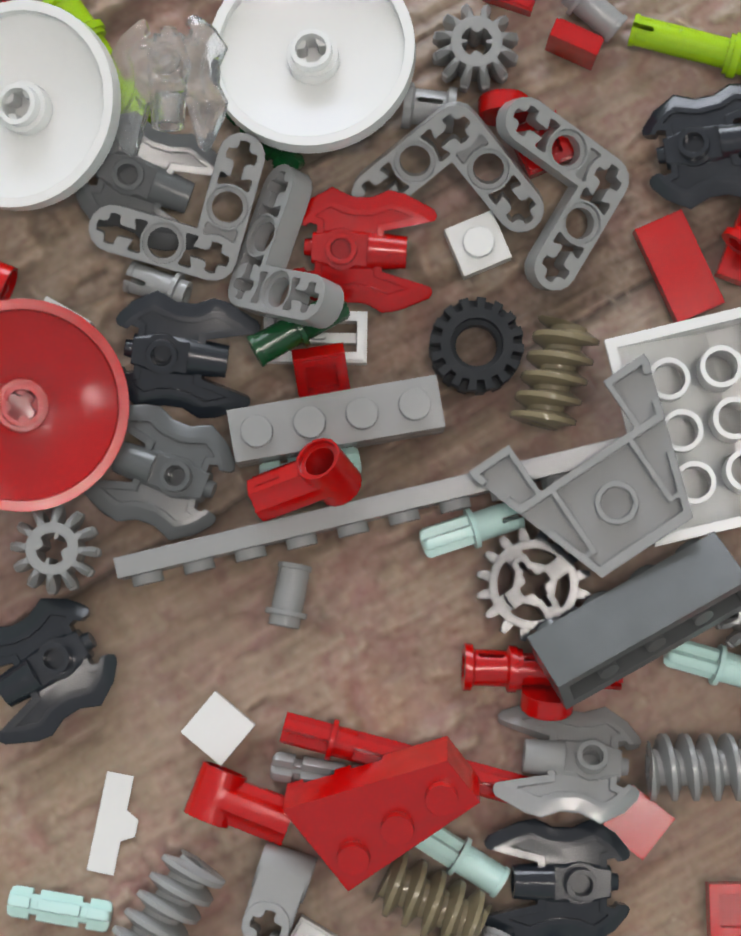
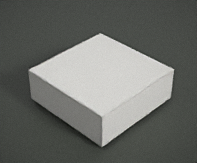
M214 691L183 728L181 733L222 766L256 724L220 693Z

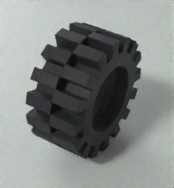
M477 297L475 301H469L468 298L459 300V303L453 307L452 305L448 306L443 311L441 317L437 318L430 335L429 358L432 360V368L435 374L440 375L443 379L442 382L447 387L451 385L458 389V393L465 395L467 392L475 393V396L484 395L485 392L491 390L494 392L500 389L504 383L513 377L524 353V344H522L523 331L521 326H517L515 315L511 311L507 313L502 309L503 304L497 301L494 304L486 302L484 297ZM473 327L482 328L493 336L496 343V353L487 364L471 366L459 358L456 352V340L466 329Z

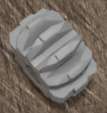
M468 4L461 7V20L447 13L443 18L445 30L435 31L432 43L440 48L432 55L433 64L446 66L442 72V80L445 83L451 82L459 76L461 78L459 90L462 93L468 92L471 81H477L478 89L481 93L489 91L490 78L500 84H504L508 78L505 67H515L517 64L518 54L511 49L518 44V34L504 32L509 23L506 15L499 16L494 21L490 20L491 7L488 4L482 7L480 16H474L472 8ZM467 43L473 48L482 44L485 46L484 53L482 54L476 50L469 55L466 52Z
M63 505L53 507L51 521L44 510L33 511V518L37 525L36 528L24 522H19L16 527L20 533L28 536L26 543L18 541L10 543L11 551L26 553L25 558L13 565L14 570L21 573L34 568L28 577L27 585L31 588H37L46 578L48 594H58L61 587V578L70 591L78 590L80 586L75 572L78 571L87 577H93L96 572L92 566L84 563L85 557L97 558L102 555V549L86 546L85 542L94 539L99 534L97 528L91 526L78 531L84 522L85 514L75 511L66 521V510ZM53 537L58 541H66L68 546L61 551L63 560L59 563L57 559L46 558L45 552L52 548L50 539Z

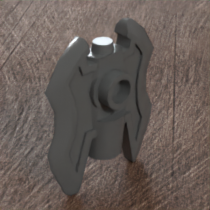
M139 112L120 115L119 126L113 145L96 173L97 185H89V182H87L75 192L79 206L89 219L100 207L108 204H118L178 221L161 208L164 207L184 214L195 183L175 174V171L211 176L217 153L205 141L192 133L170 134L154 128ZM222 171L219 173V177L225 178L228 176ZM112 213L108 220H99L98 227L118 226L135 233L139 239L145 226L148 224L147 221L136 219V230L124 227L120 224L121 216L116 213ZM157 228L148 237L149 248L162 251H173L178 248L179 241L177 235L169 228ZM187 233L186 250L198 249L193 247L198 236Z
M129 405V419L126 431L146 445L144 447L123 441L120 451L113 461L112 470L132 480V482L99 479L84 494L102 513L113 520H139L155 526L168 540L196 535L212 526L216 521V516L206 509L199 511L197 507L199 503L205 501V498H213L216 492L217 483L212 480V467H218L219 471L225 473H232L235 470V461L227 442L213 425L190 426L174 420L161 406Z

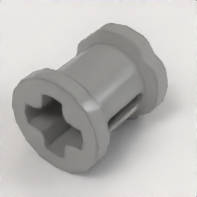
M411 82L404 98L401 128L409 129L412 124L419 125L441 106L448 102L456 101L458 87H449L447 91L416 88L414 82ZM450 114L444 118L447 123L444 131L446 134H452L454 118Z

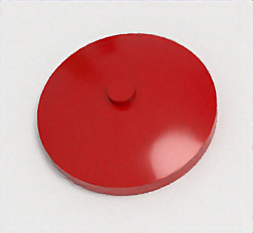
M24 298L0 300V510L12 512L45 510L69 502L83 494L112 465L120 451L128 427V385L121 363L105 337L83 317L62 306L42 300Z

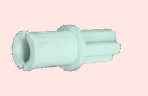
M502 502L474 512L470 508L464 509L462 516L422 528L419 531V538L425 555L428 558H434L470 545H474L476 549L481 548L482 541L525 528L524 517H519L516 511Z
M687 641L663 655V663L667 667L708 678L709 684L713 686L722 682L741 688V655L729 652L726 645L720 644L717 648L697 642Z
M444 827L415 846L446 866V873L451 876L454 872L488 893L492 898H495L500 892L511 872V868L503 866L472 846L473 840L467 837L463 840Z

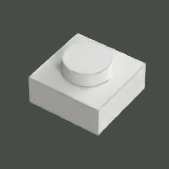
M491 210L444 229V236L463 280L511 261L512 255Z

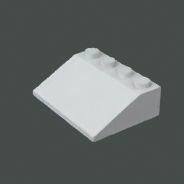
M741 307L605 339L604 344L612 375L643 354L649 360L693 515L691 520L654 543V547L706 536L714 531L719 533L740 528ZM621 409L626 433H628L634 427Z

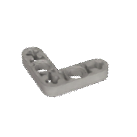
M532 97L512 99L502 105L496 116V128L499 136L511 147L568 187L527 255L524 263L525 275L535 288L550 291L562 290L568 287L575 279L626 193L629 185V173L620 159L541 101ZM527 111L529 114L527 115L526 122L537 131L548 129L549 126L550 129L542 137L531 130L517 132L516 129L519 122L513 117L514 114ZM560 136L568 138L574 148L573 158L565 166L558 164L552 155L553 143ZM608 170L605 179L610 183V187L596 191L600 181L594 176L595 172ZM594 194L591 201L580 198V195L590 196ZM576 208L581 210L587 218L586 232L579 238L572 237L566 228L567 216ZM554 239H556L560 244L554 243ZM563 245L573 248V252H560V250L563 247ZM558 255L554 262L555 268L559 270L558 275L545 278L547 268L542 264L544 258H555Z
M460 101L448 102L438 108L363 169L355 178L351 191L352 196L363 197L367 189L364 184L366 181L370 180L374 185L384 181L389 176V171L383 166L389 162L395 175L407 185L400 189L397 180H395L386 187L385 191L392 190L410 196L450 163H453L507 229L517 233L528 232L541 222L544 214L543 198L539 190L476 111L468 104ZM451 114L456 120L465 116L469 120L465 125L467 136L462 139L456 134L449 136L441 145L448 152L442 157L439 156L434 142L424 136L423 133L430 129L435 139L447 127L446 120L444 119L446 116ZM417 145L423 147L430 156L429 166L421 173L408 172L400 162L401 153L409 146ZM482 154H495L502 160L504 168L498 178L492 181H485L476 176L473 165L475 160ZM513 175L519 180L511 184V190L521 201L528 197L533 200L529 205L531 215L527 218H524L521 214H516L513 217L508 214L512 209L511 202L503 191L497 199L490 194L502 189Z
M239 132L229 135L222 142L217 153L197 227L126 206L108 204L100 207L93 213L89 221L91 240L98 248L106 252L201 279L218 281L226 278L232 273L237 263L265 162L263 145L256 137L248 133ZM240 141L249 142V152L257 155L255 164H245L240 180H251L248 191L232 183L217 182L221 171L231 177L234 161L226 157V152L229 147L238 148ZM225 191L237 194L243 204L240 216L230 222L219 220L212 210L214 198L219 193ZM112 213H116L121 216L120 224L134 230H136L137 225L136 219L147 221L148 224L140 236V251L131 250L128 247L134 238L118 235L114 243L106 241L105 231L98 228L99 220H108ZM160 227L173 230L179 241L176 252L168 257H159L153 254L148 245L150 233ZM190 233L198 236L193 247L209 250L212 242L221 244V253L228 256L227 264H217L215 271H209L205 269V260L190 255V266L180 264L179 261L186 250V234Z
M287 164L275 167L263 184L229 282L228 298L231 304L255 315L324 329L331 326L338 319L343 309L344 292L341 286L319 275L286 269L313 189L312 180L308 175ZM274 231V235H273V238H272V240H271V243H270V245L266 248L267 241H268V239H269L271 233ZM290 284L288 294L284 302L280 305L281 296L286 287ZM310 296L318 299L316 304L308 305Z

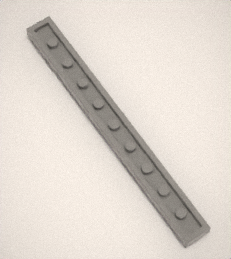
M621 437L522 460L521 463L533 481H541L542 488L545 489ZM470 473L350 501L341 506L320 508L115 557L113 561L117 578L121 580L132 578L133 587H139L164 581L163 571L183 566L185 575L199 573L216 568L214 559L234 554L236 563L267 556L266 546L286 542L288 551L318 544L316 534L337 530L338 537L345 538L369 532L367 522L388 517L390 526H395L421 519L419 514L421 509L439 505L441 514L472 507L471 497L490 493L492 502L500 501V499L474 480Z

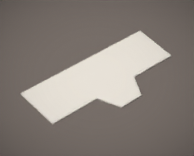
M107 771L87 865L88 871L114 876L120 842L133 838L136 835L138 819L127 810L134 776Z

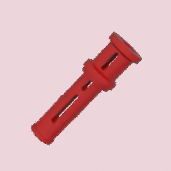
M472 643L463 644L461 660L462 691H471L473 686L505 687L507 693H515L516 690H521L522 686L552 687L535 660L533 653H523V649L518 648L517 645H508L506 650L474 649ZM623 678L604 689L621 690Z

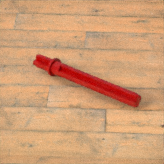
M287 712L279 741L280 743L324 754L325 761H329L332 756L362 765L381 760L385 754L413 746L339 726L340 720L335 719L334 723L331 724ZM466 760L479 776L480 796L507 803L496 797L492 792L493 785L496 782L529 777Z

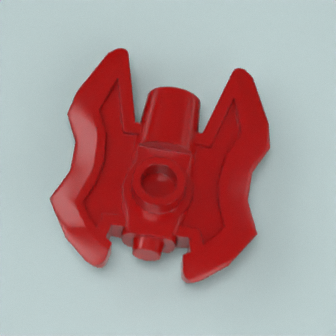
M331 187L310 199L301 224L306 227L309 223L317 225V231H313L312 238L304 240V255L311 257V263L315 264V268L312 271H307L305 267L293 270L316 274L341 286L346 302L363 303L381 313L399 311L429 299L432 295V289L429 286L382 272V270L406 269L408 236L387 234L385 231L434 222L437 214L433 208L404 193L387 190L373 197H355ZM310 296V299H311V300H313V301L318 300L317 298H314V297H311V296Z

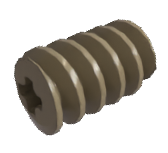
M539 315V322L549 329L534 331L532 339L543 349L530 350L526 355L527 361L538 369L525 370L520 376L521 380L532 389L519 390L515 393V400L527 409L511 411L509 416L516 421L531 426L556 431L559 430V427L576 426L577 420L565 413L564 410L565 407L582 405V400L571 393L570 389L573 386H587L588 380L578 374L576 368L578 366H593L594 360L581 351L584 346H599L600 340L578 324L552 316Z
M408 851L390 863L372 900L373 903L378 897L383 898L382 916L387 918L397 907L402 908L401 926L406 928L415 918L419 917L422 919L420 936H427L436 927L441 929L440 936L480 935L492 907L491 903L484 909L485 892L483 890L476 889L465 899L466 883L464 880L458 879L446 889V871L439 869L427 879L428 863L426 860L420 859L410 869L407 868Z

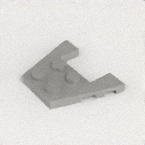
M645 354L603 381L634 429L542 491L539 490L509 445L469 471L474 480L601 578L693 518L650 363Z

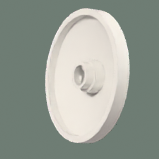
M11 0L0 3V209L11 211L41 209L56 204L77 192L95 175L105 161L119 126L121 113L120 82L113 59L106 46L85 23L67 11L49 3L34 0Z
M224 0L212 23L207 47L208 67L214 89L221 105L235 124L245 133L256 137L259 142L270 147L304 154L324 153L348 147L360 142L382 127L393 116L404 100L412 82L416 62L413 25L403 0Z

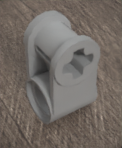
M269 841L266 842L252 882L253 889L242 919L241 929L243 936H262L260 935L261 925L254 922V917L262 918L267 910L276 913L274 922L282 926L281 931L273 930L269 936L289 935L299 906L303 904L317 863V857L282 845L279 846Z

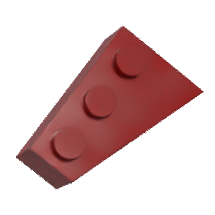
M448 736L385 754L381 760L355 768L348 765L335 769L334 774L304 782L301 779L288 783L282 810L346 890L350 891L480 803L479 776Z

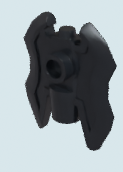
M741 83L728 84L714 95L695 99L672 95L653 111L642 130L645 138L656 140L658 135L666 136L663 139V146L656 148L658 163L666 164L667 170H671L672 173L665 176L658 173L652 176L649 182L651 188L667 201L692 209L710 197L728 194L741 197Z
M158 290L132 301L118 314L116 322L119 326L128 329L132 325L139 328L138 333L134 334L133 339H126L124 356L131 358L130 363L134 365V370L126 371L125 367L122 366L128 385L129 400L133 404L179 407L199 419L216 418L226 415V410L248 407L250 405V397L205 377H226L230 345L208 340L256 334L260 331L261 327L256 319L234 305L216 298L196 304L177 302Z
M41 598L26 618L12 626L0 627V668L13 664L10 669L0 675V695L11 707L31 698L0 731L1 743L7 745L36 742L53 736L64 718L82 708L101 706L114 682L117 657L115 654H107L99 657L98 663H94L92 659L94 652L92 649L97 646L94 637L90 632L83 633L73 626L77 621H85L90 616V609L84 604L70 599Z
M533 818L513 823L488 835L484 840V845L487 849L535 862L515 864L511 867L512 898L533 900V902L489 913L485 923L486 926L499 929L511 936H607L615 931L627 917L630 908L625 903L615 901L613 905L607 904V899L611 898V891H616L619 888L618 873L611 872V867L607 865V860L615 858L618 862L627 860L630 852L618 835L604 825L590 819L573 827H552Z

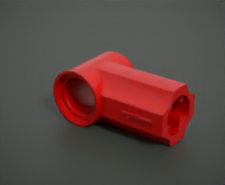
M320 438L306 444L299 452L295 461L255 475L247 480V491L255 513L265 522L319 501L333 507L344 505L358 494L361 488L362 477L358 469L334 441Z
M209 761L202 762L183 810L186 814L208 824L221 828L231 826L281 846L291 822L282 810L285 795L247 782L246 776Z

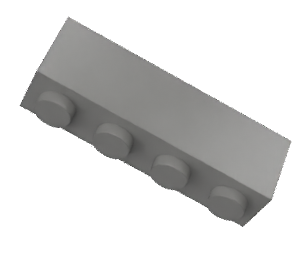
M436 374L226 410L234 459L239 468L260 465L276 460L284 461L287 458L297 457L306 444L320 438L331 439L340 449L348 447L359 448L441 434L446 427Z

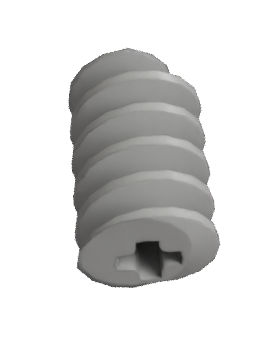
M666 733L657 735L653 747L647 741L645 775L650 801H657L661 786H667L672 801H678L682 786H688L693 801L700 800L704 786L710 787L714 801H721L725 786H731L735 800L741 801V737L737 745L730 733H724L720 735L717 745H715L713 737L709 733H703L699 735L694 747L689 734L681 733L675 741L674 748L670 737Z
M181 849L182 855L180 858L164 853L161 859L170 870L169 874L164 875L152 871L149 878L158 890L152 893L139 889L136 895L145 905L144 910L140 911L127 907L124 913L133 926L131 929L114 925L111 931L115 936H189L183 923L197 925L201 919V915L195 905L209 907L214 900L207 887L221 889L226 881L211 866L186 850Z

